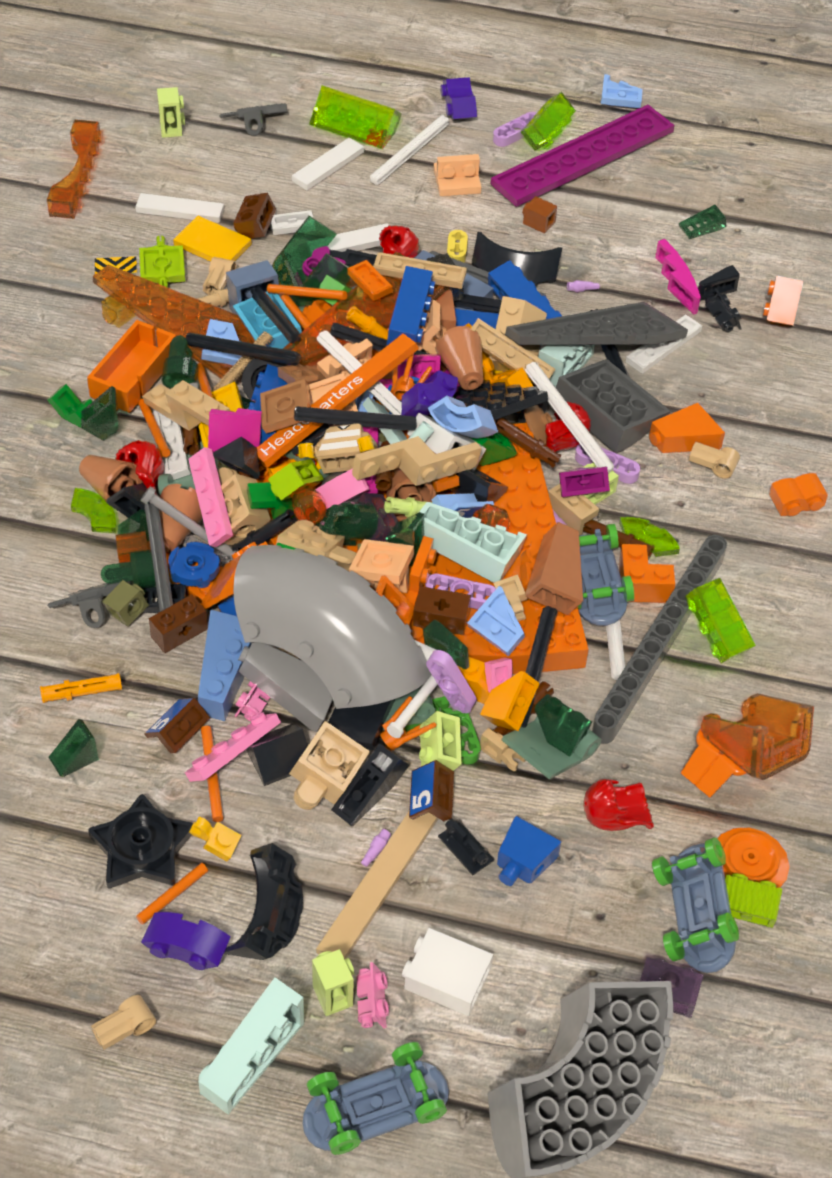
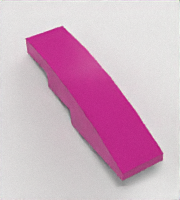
M666 239L658 241L655 258L663 265L661 274L669 280L667 289L695 315L698 313L701 298L696 282L679 253Z

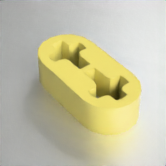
M453 230L449 233L448 257L461 262L466 261L468 240L466 232Z

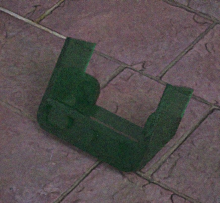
M309 215L272 264V267L278 274L279 285L319 288L326 275L346 285L351 279L347 274L349 267L327 253L315 268H310L313 271L308 277L302 270L304 261L312 256L313 251L319 247L328 246L337 233ZM289 295L298 307L309 306L314 301L321 300V298Z

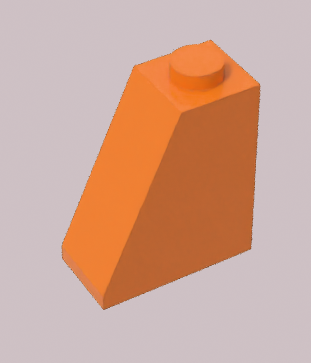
M695 403L653 421L649 439L662 453L691 452L695 442L721 449L725 432L699 403Z

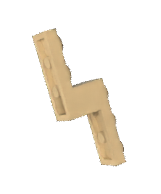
M184 380L171 389L159 384L142 396L145 404L188 431L201 422L209 426V412L211 409L230 411L227 406Z
M417 436L355 455L352 475L356 480L400 468L413 484L418 486L477 467L482 448L477 442L435 454Z

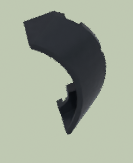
M477 232L472 266L491 272L510 260L515 266L520 267L525 278L528 281H532L537 287L538 283H553L557 280L563 248L557 247L539 252L517 251L498 245L488 239L482 232Z
M273 843L253 849L250 852L256 877L257 894L255 909L244 934L233 945L226 947L224 952L226 955L258 960L271 958L280 949L288 946L299 927V920L303 910L302 883L296 881L294 868L297 864L291 854Z

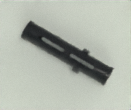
M287 509L258 530L250 531L247 533L246 538L232 545V551L241 550L253 542H256L257 546L265 541L267 542L298 521L297 516L292 519L290 518L295 515V512Z

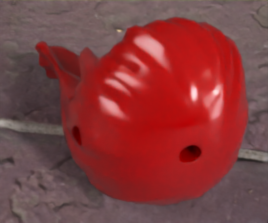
M389 225L381 230L379 240L383 253L408 258H415L417 256L419 239L408 227ZM383 276L389 283H394L398 279L397 277Z
M567 402L590 433L591 419L587 411L576 403ZM554 410L556 420L545 425L546 446L555 452L577 447L580 443Z
M136 440L119 449L115 459L136 464L135 474L143 481L147 489L151 486L156 490L158 477L164 472L163 457L156 445L147 441Z
M600 779L587 789L583 806L586 818L591 825L606 831L625 830L638 825H643L648 829L654 828L642 783L626 787H614L613 784H618V781Z

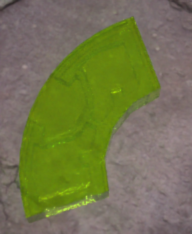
M75 488L71 502V511L87 517L91 523L92 532L116 534L117 522L113 508L99 494L86 489Z
M620 517L619 524L622 533L627 535L631 533L635 535L636 539L653 545L654 550L652 552L655 557L679 554L680 547L677 541L664 528L660 529L645 519Z

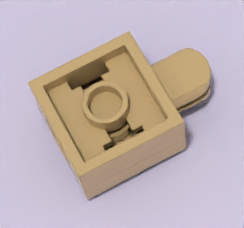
M222 467L217 472L233 536L223 544L234 545L246 538L247 533L250 531H256L264 526L271 518L267 508H250L247 484L257 483V480L239 475L236 470Z
M298 520L279 534L277 538V543L304 549V552L315 556L320 554L336 561L338 566L348 572L357 554L342 548L345 536L337 534L335 530L330 528L323 529L317 527L308 520Z
M325 721L289 773L300 781L294 792L295 803L304 810L315 808L323 797L335 804L370 751Z

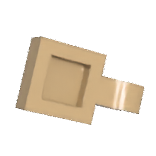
M515 575L494 582L496 589L498 586L502 587L517 621L526 619L521 601L527 600V597H525V591L519 576Z
M488 728L481 736V750L499 764L504 762L510 770L516 771L518 763L513 759L518 758L522 762L526 760L502 741L503 735L495 733Z

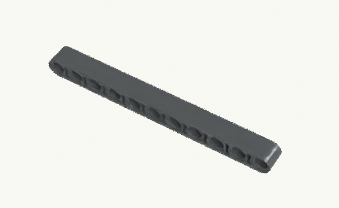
M711 535L706 538L597 711L592 732L601 738L602 744H608L615 739L722 565L727 548V541L722 536Z

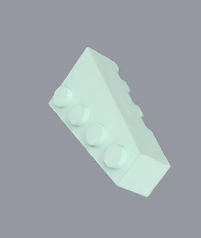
M426 502L415 517L409 537L420 543L423 536L434 538L433 549H436L438 553L494 583L502 580L520 554L527 534L518 532L516 535L505 531L506 527L496 524L494 528L482 524L479 518L473 516L472 518H464L459 516L457 511Z
M274 977L236 1031L221 1048L213 1062L207 1065L200 1073L198 1078L200 1094L229 1114L304 1025L303 997Z

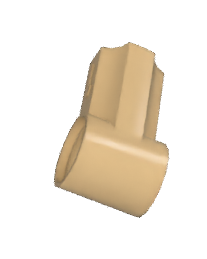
M213 257L209 266V274L203 284V291L210 295L217 289L224 290L227 284L226 272L236 269V261Z
M695 442L689 457V461L711 468L716 476L723 479H728L732 476L740 460L739 453L733 448L724 447L719 450Z
M134 995L126 999L119 1006L118 1011L91 1025V1029L100 1047L105 1050L131 1034L138 1036L146 1033L156 1024V1019L142 996Z

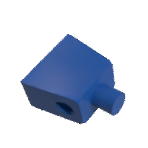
M515 816L498 852L497 865L503 869L498 876L500 881L507 886H512L517 878L526 883H532L558 858L561 841Z

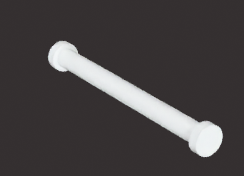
M453 644L448 649V654L455 662L463 657L464 651L459 645ZM432 675L397 720L388 725L387 732L392 737H401L404 733L403 728L438 685Z

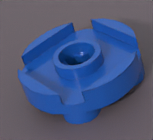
M190 542L186 543V547L181 549L178 546L171 552L168 560L172 581L186 586L206 588L210 585V581L215 579L219 573V557L214 553V549L205 543ZM194 562H198V566L188 565L193 564Z

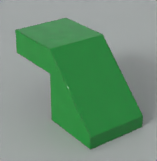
M67 384L61 386L47 399L61 418L87 432L91 431L105 417L91 399L81 402Z
M270 482L247 484V494L251 509L270 508L272 519H275L287 509H291L295 512V515L290 518L292 519L296 516L298 518L294 498L280 500L272 492Z

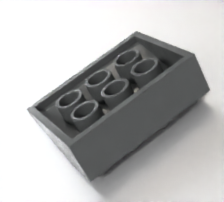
M608 359L559 377L556 389L565 401L576 403L587 411L591 419L590 432L615 453L632 446L650 431L653 421L665 417L671 412Z

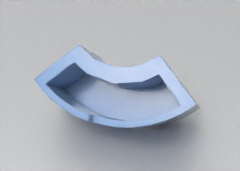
M445 396L428 407L430 414L440 426L455 433L471 438H483L498 432L491 411L475 404L466 407L462 401Z

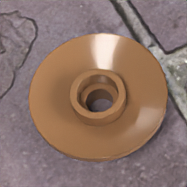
M537 405L524 409L525 419L530 431L536 440L539 441L541 439L544 441V445H546L545 425L553 422L552 417L549 413H544Z

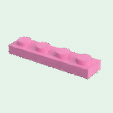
M204 447L188 460L209 546L218 547L231 538L233 532L212 449Z
M262 712L253 716L250 719L251 723L246 727L243 726L231 733L232 737L229 740L214 745L211 748L213 752L209 755H204L192 762L193 766L185 772L189 781L206 780L280 724L281 721L277 714L265 715Z

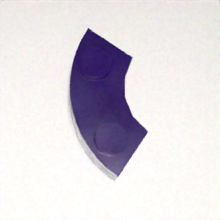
M470 77L444 80L443 84L440 85L441 97H445L446 115L452 119L477 117L476 97L472 92Z
M438 370L423 383L418 382L402 395L401 415L416 417L418 412L426 416L430 415L428 407L445 396L453 397L457 389L458 378Z
M154 913L141 941L142 944L150 949L152 955L158 958L181 960L196 970L219 966L231 936L202 920L198 924L182 920L183 914Z

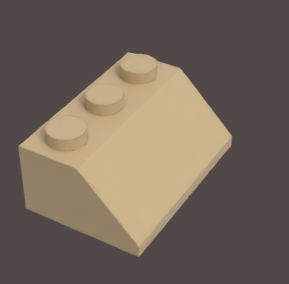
M503 296L496 330L505 335L507 326L545 320L547 313L526 300ZM520 345L538 357L540 345ZM490 356L495 370L503 372L511 370Z

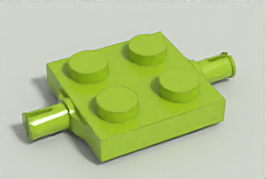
M161 235V241L160 236L156 237L157 245L139 248L141 284L159 283V291L163 293L164 287V292L166 293L168 291V283L185 282L183 245H165V237Z

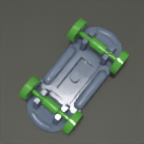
M615 524L606 525L607 535L601 536L600 529H596L595 534L579 535L583 602L577 607L579 614L584 620L598 626L616 623L625 614L627 602L634 601V587L631 576H624L621 579L612 550L619 546Z
M714 837L706 840L705 843L695 844L686 848L678 857H670L672 865H669L668 861L662 856L652 861L653 872L659 884L662 886L671 884L679 935L675 931L664 934L663 943L666 953L672 961L675 962L684 958L692 968L704 973H713L723 969L731 961L735 953L736 941L739 939L738 927L731 915L723 865L726 863V856L720 841Z
M418 1042L404 1044L393 1051L392 1058L396 1066L338 1086L339 1082L334 1072L321 1073L307 1082L310 1095L315 1097L308 1103L304 1111L302 1122L304 1134L308 1141L316 1148L331 1151L334 1155H340L355 1149L363 1141L410 1124L433 1122L447 1112L445 1106L449 1094L447 1081L435 1066L421 1060L417 1061L423 1055L422 1048Z

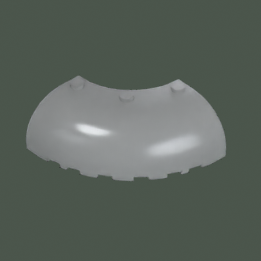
M278 545L251 546L240 557L234 576V603L245 643L256 642L273 645L300 658L323 681L334 701L336 709L375 705L399 698L422 686L431 676L426 666V657L420 645L417 646L411 636L412 630L408 624L405 625L395 613L397 609L384 595L381 597L369 587L371 584L354 571L348 572L338 566L336 561L320 554L315 556L304 552V549L296 548L293 550L281 548Z
M671 981L589 982L560 999L561 1020L555 1045L545 1063L532 1076L514 1078L487 1093L494 1146L503 1169L511 1178L541 1177L569 1169L587 1161L611 1146L642 1114L653 1089L657 1087L665 1067L663 1062L666 1051L670 1048V1021L673 1020Z

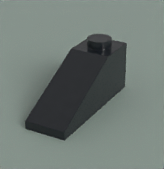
M379 744L332 807L331 811L353 827L395 786L409 767V764L391 750Z

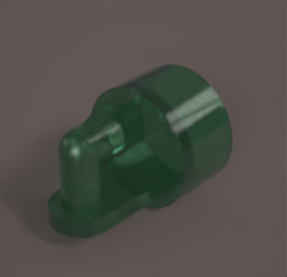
M182 335L172 339L169 356L165 359L161 381L169 389L182 380L187 383L197 382L199 367L192 359L193 352L187 346V339Z
M348 501L339 505L334 504L330 507L326 520L320 522L319 529L331 535L345 536L344 539L369 540L377 530V511L372 504L365 502Z
M151 549L129 552L131 562L106 565L101 570L102 580L109 584L119 583L124 580L126 582L133 581L141 589L156 587Z

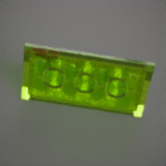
M322 85L309 125L383 149L396 133L402 113L394 108Z

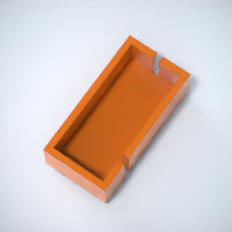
M136 320L88 375L87 381L90 397L130 413L141 399L140 396L148 392L177 357L176 334L158 328L156 330L158 347H156L155 327Z

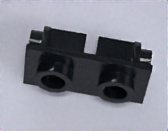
M715 288L716 295L706 298L705 307L713 317L716 316L715 320L723 331L730 332L734 326L741 330L739 320L742 318L736 308L732 309L729 306L731 303L726 294L721 295L717 288Z
M451 818L446 822L445 827L447 829L439 834L438 838L472 876L494 862L493 857L459 820L455 821Z

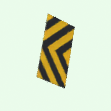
M136 256L95 258V275L137 273Z

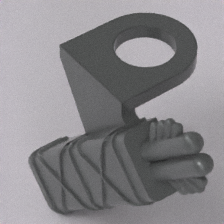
M281 103L237 109L236 112L221 113L219 117L237 116V118H244L247 132L250 135H259L263 129L262 115L285 113L288 110L287 104ZM252 119L258 122L256 131H253L250 127Z
M129 578L117 579L68 594L69 597L50 602L47 606L54 608L71 603L72 606L79 604L85 624L91 628H98L105 621V613L101 603L103 597L108 596L122 580L130 585L132 583ZM89 609H94L98 613L99 618L97 622H93L89 618Z

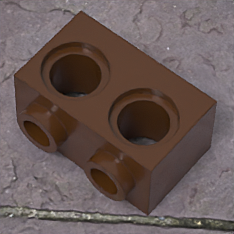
M268 192L245 196L233 222L234 228L239 234L251 239L265 237L276 211Z

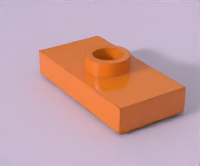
M367 260L348 268L347 274L373 301L392 293L393 286Z

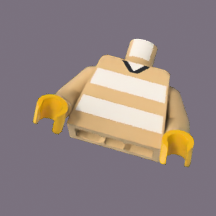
M360 424L329 427L324 437L315 446L312 443L298 445L299 458H317L323 474L349 471L353 469L355 455L377 449L376 441L370 433L364 432Z

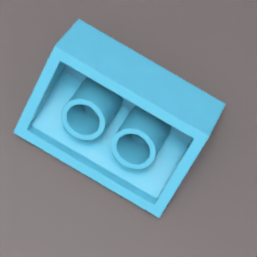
M266 291L265 293L299 331V335H301L300 325L279 295ZM253 298L233 305L235 312L254 340H257L265 331L273 337V341L270 340L271 343L268 342L269 345L266 344L268 347L285 349L296 344L297 341L292 344L286 339Z

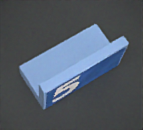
M474 493L436 495L431 499L433 504L457 511L459 516L464 518H472V516L480 518L495 506L493 501L477 502Z

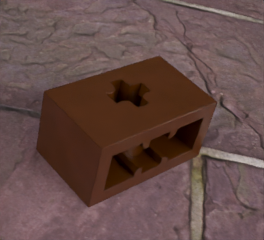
M420 586L413 611V626L422 629L444 631L449 634L464 635L470 613L471 595Z
M192 594L148 618L151 638L164 653L208 630L207 612Z

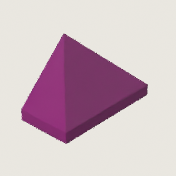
M607 466L575 468L559 472L561 497L610 491Z

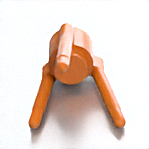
M414 354L408 357L404 375L399 379L398 366L392 370V388L390 392L401 401L402 395L415 385L414 380L409 377ZM431 366L423 373L418 381L419 383H423L432 370Z
M411 696L382 725L385 731L380 736L391 751L436 727V723L433 722L422 728L418 725L407 732L403 728L404 733L400 738H394L387 732L388 725L391 722H395L413 699Z

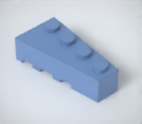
M210 610L198 702L210 718L225 721L245 677L238 672L243 663L238 659L244 646L250 648L252 642L245 643L237 616L215 610Z

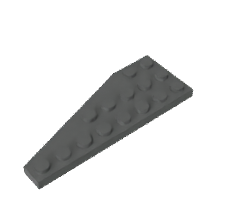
M638 302L507 326L505 335L518 345H658L662 342H673L677 339L686 338L688 329L648 303Z

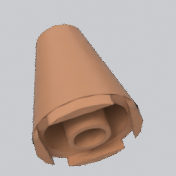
M456 326L444 332L445 336L441 340H437L436 353L441 356V362L452 376L458 378V383L463 389L474 390L483 383L481 337L476 330L473 331L468 326Z
M88 455L81 461L79 466L81 476L105 502L124 487L142 482L138 475L135 474L137 465L131 462Z
M400 468L395 469V475L391 479V487L386 490V498L406 499L411 497L417 501L432 502L431 499L436 496L434 487L430 482L415 486ZM391 513L396 519L406 522L414 521L416 517L411 518L405 517L404 514Z
M182 484L166 486L160 498L199 524L203 518L196 490L191 487L188 490L180 488ZM159 509L165 553H171L186 539L191 531Z

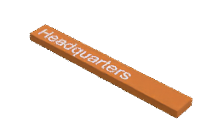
M403 333L310 407L342 410L419 349L417 343ZM301 422L278 430L257 447L258 460L268 468L324 423Z

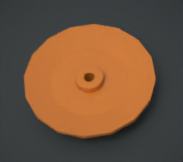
M750 827L733 828L722 833L717 838L726 856V863L723 865L725 877L735 873L747 876L749 881H770L776 884L777 888H781L786 882L790 867L787 853L778 840L766 832Z

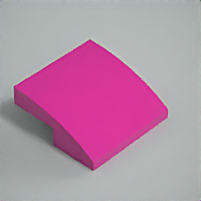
M238 408L236 412L211 409L209 412L208 448L212 449L214 453V451L241 436L255 447H258L261 444L262 411Z

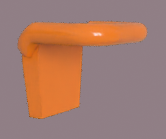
M708 725L699 729L696 735L698 747L683 768L681 774L710 798L732 775L741 776L747 774L757 767V763L745 749L715 726ZM720 748L724 749L730 755L721 754Z

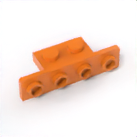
M423 536L421 543L414 539L411 540L410 545L414 546V555L408 566L409 589L407 593L401 592L414 607L419 588L423 583H427L430 573L429 566L434 564L437 550L433 549L434 538Z

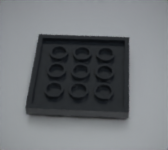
M483 380V383L474 390H465L460 387L459 391L455 392L452 398L462 401L466 407L475 404L491 411L493 419L497 420L548 401L547 391L537 390V387L521 388L520 384L506 386L505 382L490 384V380Z

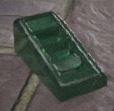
M716 205L678 223L689 239L727 227L726 217ZM691 226L694 230L690 231L688 227Z
M433 620L423 629L425 645L448 653L457 666L465 670L469 668L468 648L439 621Z

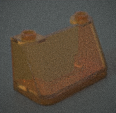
M756 693L743 702L741 708L743 719L737 722L721 719L715 713H710L703 717L701 732L704 738L752 778L759 780L768 779L805 760L811 748L814 706Z

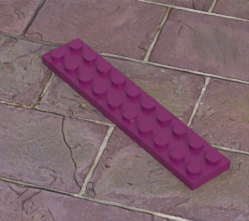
M647 104L491 177L490 184L517 207L532 200L535 196L538 197L674 132L675 125Z

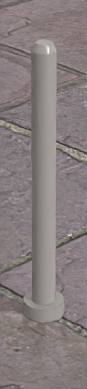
M150 486L140 500L144 504L150 502L209 543L205 528L154 494L156 491ZM222 543L218 547H214L232 560L231 555L237 552L236 550L232 551V547L228 544Z

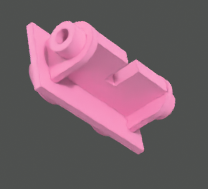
M251 681L248 684L252 688L248 694L243 692L235 704L239 707L235 717L242 712L248 721L253 716L261 713L267 704L259 696L267 701L270 699V696Z
M370 962V969H361L356 976L357 996L359 998L368 996V999L357 1001L358 1021L363 1028L372 1027L374 1022H378L383 1028H387L386 1016L389 1015V1006L385 999V989L388 987L387 977L373 962Z

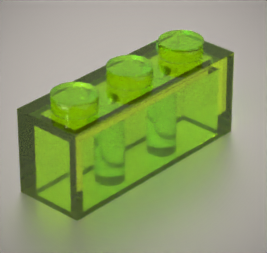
M561 91L548 99L520 132L535 151L541 147L546 149L554 142L552 139L563 131L562 127L572 121L571 116L576 110Z
M721 578L699 586L686 595L689 609L695 613L701 632L707 636L711 644L712 653L719 659L721 664L746 653L756 646Z

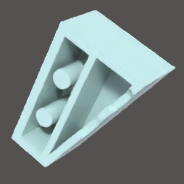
M595 344L547 345L539 350L538 358L555 368L554 373L549 379L556 387L559 377L581 369L593 356Z

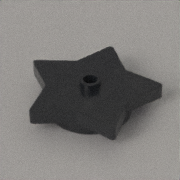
M140 794L131 807L118 815L113 821L90 827L88 829L90 838L108 856L106 870L107 888L110 889L141 877L168 885L176 884L175 854L192 836L189 831L193 823L167 818L163 813L155 809L144 794Z

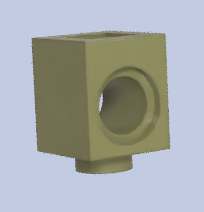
M124 580L102 601L110 615L127 627L149 606L143 597L145 592L137 584L130 585Z

